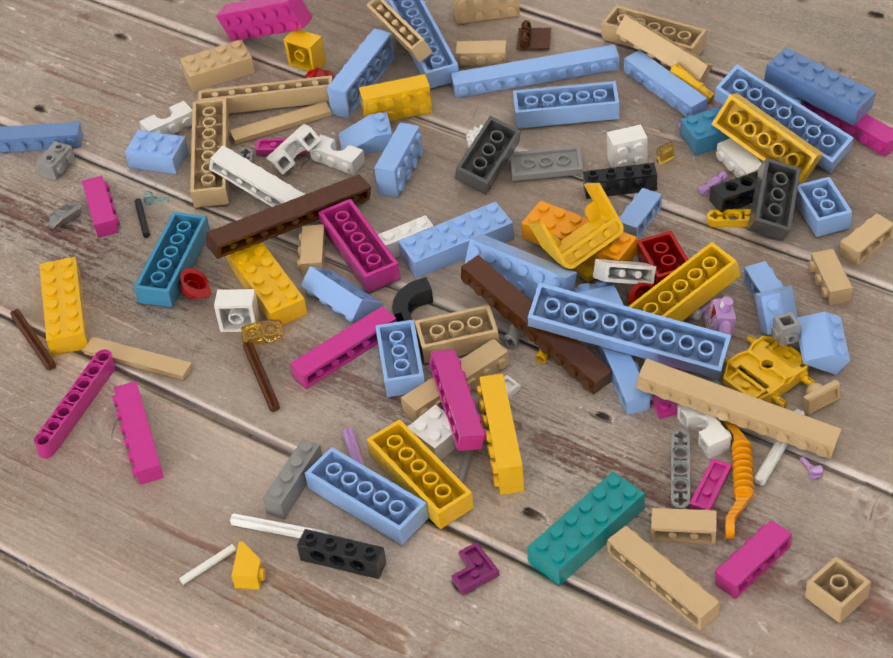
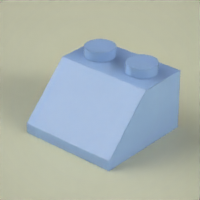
M792 285L754 294L761 332L767 335L771 334L774 316L792 312L796 318L798 317Z

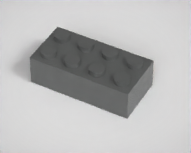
M489 116L456 167L455 179L487 194L519 144L521 131Z
M769 158L764 160L758 169L747 230L783 241L791 230L801 168Z

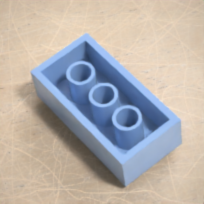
M399 123L374 167L378 194L398 198L401 191H404L407 180L411 178L413 169L417 167L418 160L424 153L419 126Z
M414 319L375 325L387 398L406 395L424 383Z

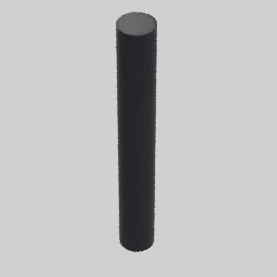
M137 198L134 202L144 238L150 237V232L142 201Z

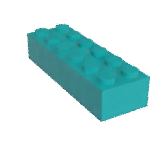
M611 472L527 547L528 563L560 586L607 544V540L629 524L645 509V493L615 472Z

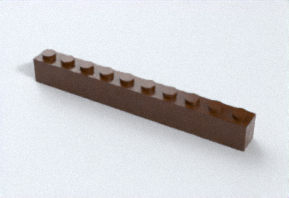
M360 174L349 177L348 179L208 231L206 234V246L217 259L317 221L319 220V211L351 199L355 205L370 200L371 186Z
M479 255L461 266L462 282L469 285L478 296H481L491 307H494L504 319L509 320L517 330L525 334L529 341L534 342L544 354L549 355L558 366L565 369L570 377L575 378L581 383L584 389L589 390L594 395L611 382L612 370L579 341L528 326V314L532 301Z

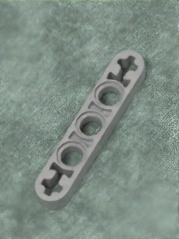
M676 429L671 435V509H689L690 434L685 429ZM681 437L683 439V445H678V438ZM677 452H683L686 454V456L677 457L675 454ZM677 468H683L686 470V472L680 474L677 473L675 470ZM678 484H683L686 486V488L683 490H678L675 488V486ZM678 497H683V505H678Z

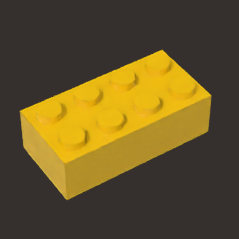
M425 74L359 88L364 118L371 114L387 112L390 122L433 113L430 86Z

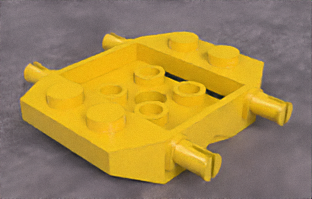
M750 334L746 339L751 344L746 351L736 354L731 359L725 357L723 364L726 366L723 384L728 388L769 403H776L783 408L787 407L788 402L781 398L782 395L800 382L808 386L811 383H816V381L808 376L810 366L803 364L801 353L790 345L780 346L777 340H774L771 336L763 335L756 339ZM741 367L742 369H744L748 375L753 376L758 381H760L763 386L768 388L765 389L764 387H762L748 375L739 370V368Z

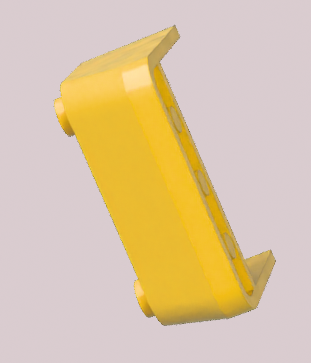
M600 183L584 184L593 200L587 204L584 210L588 222L560 241L556 234L549 233L543 222L531 221L528 223L541 247L564 268L573 269L623 233V224Z

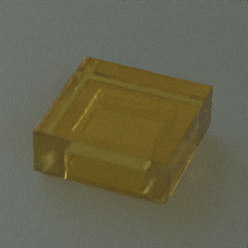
M670 141L657 148V163L661 165L674 158V143Z

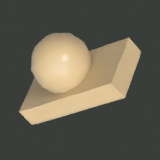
M837 380L824 386L817 382L811 383L806 389V395L803 396L804 412L810 415L840 399V383Z

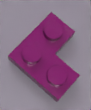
M475 542L459 551V557L467 567L451 575V579L461 594L465 595L500 576L498 568L481 546Z

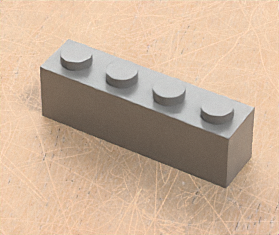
M305 439L300 441L263 497L267 514L281 519L286 518L307 486L305 472L322 457L320 444Z

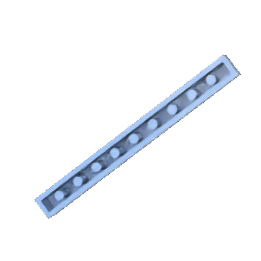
M614 44L452 72V88L455 98L615 71L619 70V55Z

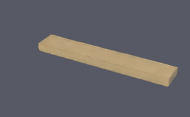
M325 101L232 129L230 134L235 145L326 118L332 116Z
M93 336L83 349L84 354L94 356L100 350L107 349L112 353L113 360L116 363L180 380H185L193 368L192 362Z

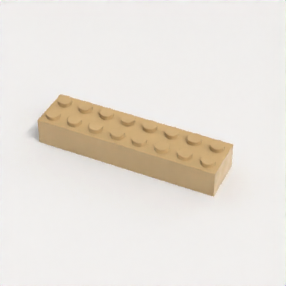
M226 98L197 101L192 104L190 193L194 208L229 204V181L209 169L210 158L222 146L229 149V109Z

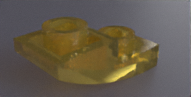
M266 320L241 327L242 343L248 341L255 343L260 340L268 343L283 337L282 321Z

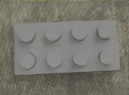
M579 146L513 152L510 156L513 181L583 174Z

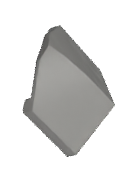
M71 202L60 206L48 214L49 226L55 229L74 220L81 215L82 206Z

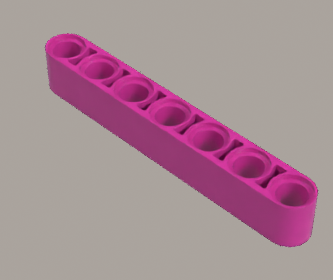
M103 349L94 355L35 436L34 444L41 458H50L56 453L114 372L116 367L112 353L109 350Z

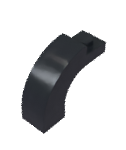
M427 277L412 281L398 291L392 305L393 316L397 322L412 320L411 313L416 308L433 303L432 289Z

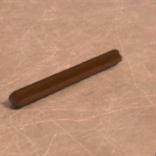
M19 309L11 311L12 319L47 370L54 369L56 367L55 361Z
M244 342V351L271 412L278 411L280 409L279 402L253 342Z

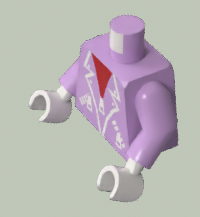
M727 296L722 299H712L711 302L701 306L700 309L692 313L689 318L699 320L702 314H704L703 320L707 329L732 336L736 323V316L732 306L733 299Z

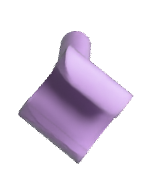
M801 457L800 460L809 470L811 479L823 477L821 465L813 466L805 457Z

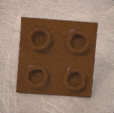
M524 20L521 28L518 30L517 50L550 49L551 28H531V23L528 20Z

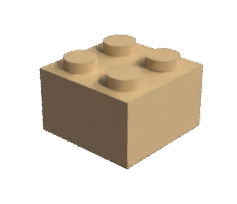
M835 556L807 581L805 598L841 623L869 597L871 581Z

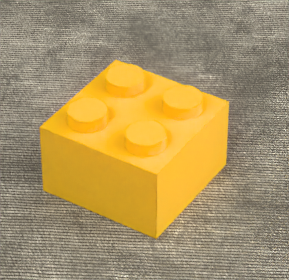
M303 30L291 31L284 38L288 64L290 66L310 71L316 67L321 68L326 64L322 36Z

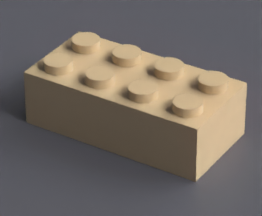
M453 0L456 25L520 16L519 0Z
M242 39L180 58L183 74L192 92L255 73L252 57Z
M490 305L414 321L424 364L430 363L432 351L455 350L457 356L470 354L492 339L499 343L498 329Z

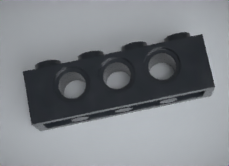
M645 163L583 171V187L586 199H591L584 186L586 183H600L607 196L639 193L642 188L656 191L657 171L655 164Z
M758 171L711 186L709 201L720 212L752 203Z
M305 529L297 544L301 561L375 579L380 578L386 565L384 547Z

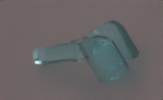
M151 191L144 192V201L147 205L153 204L154 201L169 202V197L153 196Z

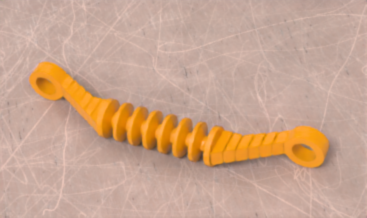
M722 421V425L725 429L729 430L733 439L732 474L735 503L725 517V539H734L735 521L754 497L752 443L747 440L735 424Z

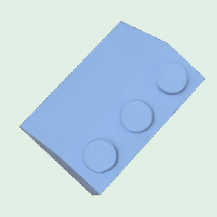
M825 311L797 317L796 319L801 325L799 344L803 364L837 375L850 362L841 317Z

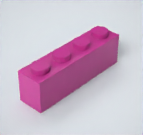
M102 175L83 180L82 184L97 237L100 238L118 233L117 225H120L116 214L108 181L104 182Z
M772 520L766 525H762L753 538H748L739 551H734L724 565L718 566L715 571V585L734 599H737L791 547L792 533Z

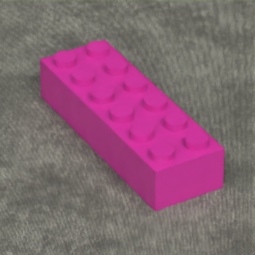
M246 0L225 4L216 15L231 42L301 30L313 18L303 0Z
M351 199L318 212L320 225L324 224L325 234L367 293L401 279L398 262Z

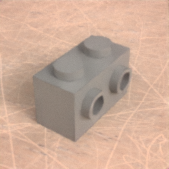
M54 141L35 162L39 175L57 180L75 160L72 146Z

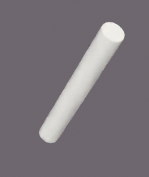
M229 545L179 578L181 584L185 585L236 552L234 545Z

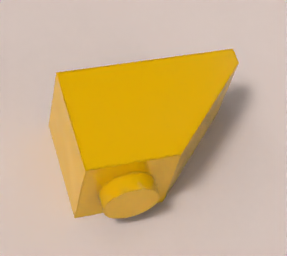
M239 541L231 575L235 589H260L261 582L265 581L266 570L262 568L261 560L243 541Z

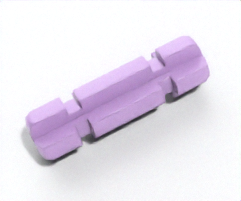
M722 171L705 182V184L699 186V194L705 196L710 193L711 186L726 182L728 174Z

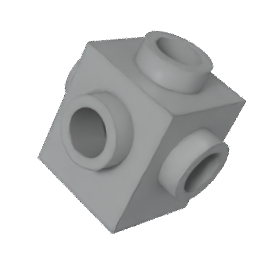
M792 312L773 317L771 335L780 346L799 341L801 325Z

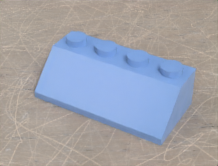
M310 266L301 284V287L307 290V294L313 297L317 296L320 298L319 302L332 306L334 312L344 314L345 319L353 323L366 317L384 304L336 272L328 269Z

